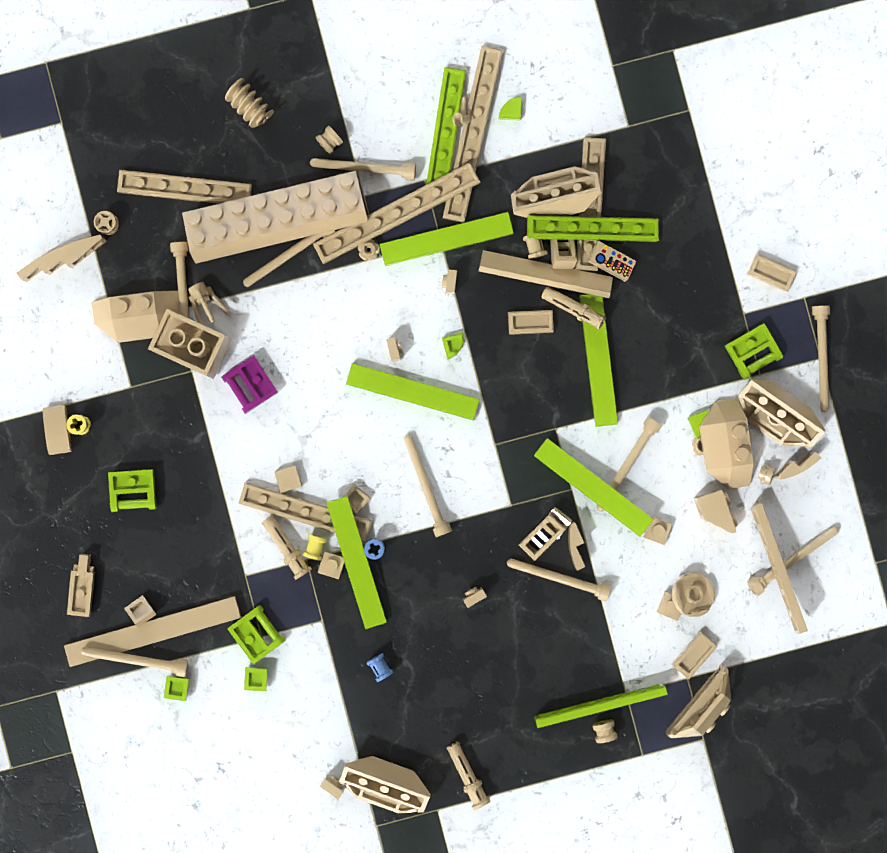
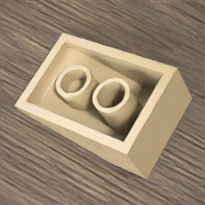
M166 309L148 349L214 379L232 339Z

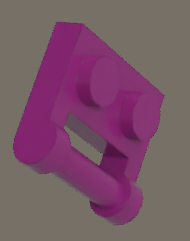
M254 355L221 377L224 383H228L243 406L242 411L244 414L251 412L278 394L277 389ZM240 374L255 400L249 401L234 378L236 375Z

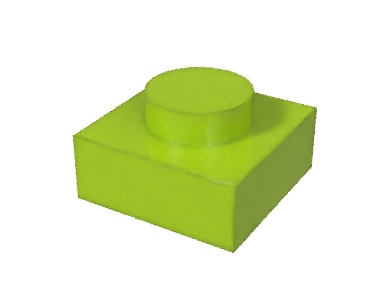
M245 667L244 690L267 691L268 668Z
M167 675L164 698L186 701L190 678Z

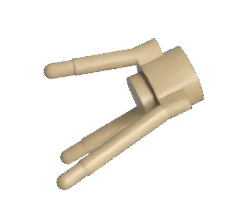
M204 282L197 283L188 289L191 294L189 299L192 303L197 323L202 324L197 303L198 305L202 304L212 323L215 321L206 303L210 300L209 296L227 315L230 314V311L214 294L210 286L206 287Z

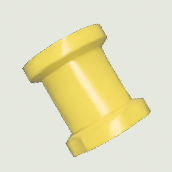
M72 415L67 420L66 426L70 433L83 435L89 432L91 422L88 417L83 415ZM77 421L83 422V424L80 426V429L75 428V425L78 424Z
M308 534V545L302 555L321 561V551L327 539Z

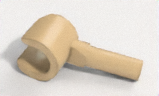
M466 97L462 98L460 113H456L453 117V124L462 127L463 124H469L471 120L469 115H466Z

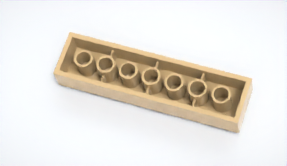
M356 171L182 213L189 251L195 263L368 222Z

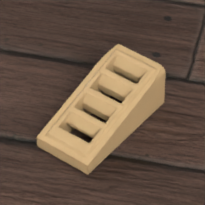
M550 239L552 268L573 269L577 262L574 240ZM558 249H568V251H559Z
M549 514L519 543V546L535 561L566 528ZM548 522L558 530L556 533L546 525ZM542 528L552 536L550 539L540 531ZM536 534L545 541L543 545L534 537ZM530 540L539 547L537 551L528 543Z

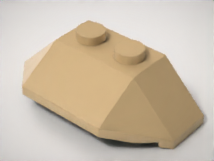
M574 166L531 177L517 191L511 194L513 213L527 218L529 215L568 216L584 212L601 194L599 176L597 172H590Z
M178 291L145 292L108 297L91 302L94 324L117 343L151 339L154 337L166 309L180 314Z
M752 378L738 395L748 423L781 446L812 447L825 433V428L812 409L775 382Z
M737 398L715 401L699 426L705 470L727 489L750 486L754 463L748 421Z
M719 665L667 728L665 733L670 738L702 736L705 732L709 733L716 725L714 721L718 716H723L730 708L729 703L731 702L729 671L724 665Z
M374 756L346 763L339 781L356 798L396 813L424 812L431 795L414 771Z

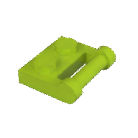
M764 323L725 345L739 374L744 380L749 378L750 374L774 360L779 361L783 358L781 351ZM769 347L771 353L745 366L744 360Z
M154 469L108 472L111 512H119V509L134 508L157 509ZM147 492L148 499L120 501L118 499V494Z
M261 605L227 628L253 665L286 641L284 636L279 635L263 613L264 609ZM256 617L273 640L272 643L269 645L266 643L250 621L252 618Z

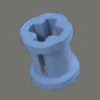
M375 538L370 539L364 547L365 555L370 559L380 558L384 553V543ZM371 543L375 546H380L379 554L376 555L374 552H369Z
M383 653L366 662L377 677L375 680L377 682L394 673V670L390 669L384 660Z

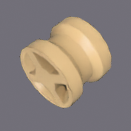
M330 126L325 128V132L322 135L315 137L329 154L333 152L334 147L340 146L343 143Z
M101 211L94 218V226L102 234L112 235L118 230L119 221L111 212Z
M603 720L592 725L593 730L597 733V743H606L618 738L617 733L613 729L615 725L614 720Z

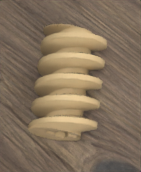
M241 78L229 88L225 95V100L231 102L233 108H238L237 113L243 115L245 121H250L249 126L251 128H255L266 122L273 115L274 111L266 112L268 104L260 106L262 98L254 99L256 91L248 93L250 85L242 86L244 78Z

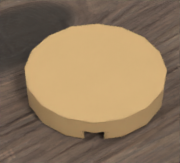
M686 573L675 581L672 589V600L676 609L681 614L688 617H698L708 613L710 610L709 608L715 600V590L711 581L702 574Z

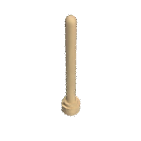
M317 158L310 160L312 167L401 175L405 180L415 181L416 163L407 162V164H402V166Z
M332 230L305 237L243 280L244 286H251L322 236L323 238L329 237L336 231Z
M188 242L170 243V249L173 257H176L180 315L189 319L184 257L187 256L186 252L189 251Z
M813 306L812 316H815V320H817L820 409L822 412H827L829 410L826 319L830 315V306Z
M648 416L643 423V433L609 485L616 491L651 435L654 436L663 426ZM597 505V510H598V511H600V512L604 511L603 508H601L599 505Z
M408 434L404 437V441L435 524H433L435 537L452 532L450 524L443 520L413 437Z
M835 526L831 527L783 561L786 570L839 533V529ZM773 570L762 577H753L747 581V585L756 596L765 592L766 585L775 579Z
M515 559L507 561L508 567L594 593V596L605 602L608 600L612 586L603 582L602 584L598 583L595 585Z
M83 647L80 651L83 656L170 670L176 676L184 678L188 667V660L180 658L179 661L174 660V662L89 647Z

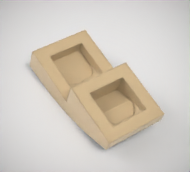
M59 405L43 408L48 454L54 455L71 452V436L66 426V406Z
M810 451L798 464L794 461H788L773 477L781 480L798 475L809 469L822 457L816 451Z
M571 522L568 529V544L572 562L578 571L584 568L585 565L576 546L583 544L584 541L576 523Z

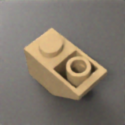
M718 489L694 498L702 520L728 533L733 534L737 532L735 527L738 526L735 515L730 514L728 506L731 503L727 493H723L722 490Z

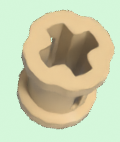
M527 236L523 237V241H526L529 259L547 254L541 239H527Z

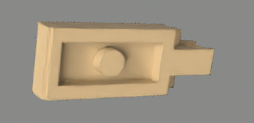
M80 554L78 565H74L71 571L67 615L91 616L95 567L90 566L91 554Z

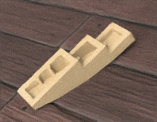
M96 235L74 241L35 259L16 274L21 280L28 282L42 270L45 274L51 275L65 263L73 269L107 240L101 235Z

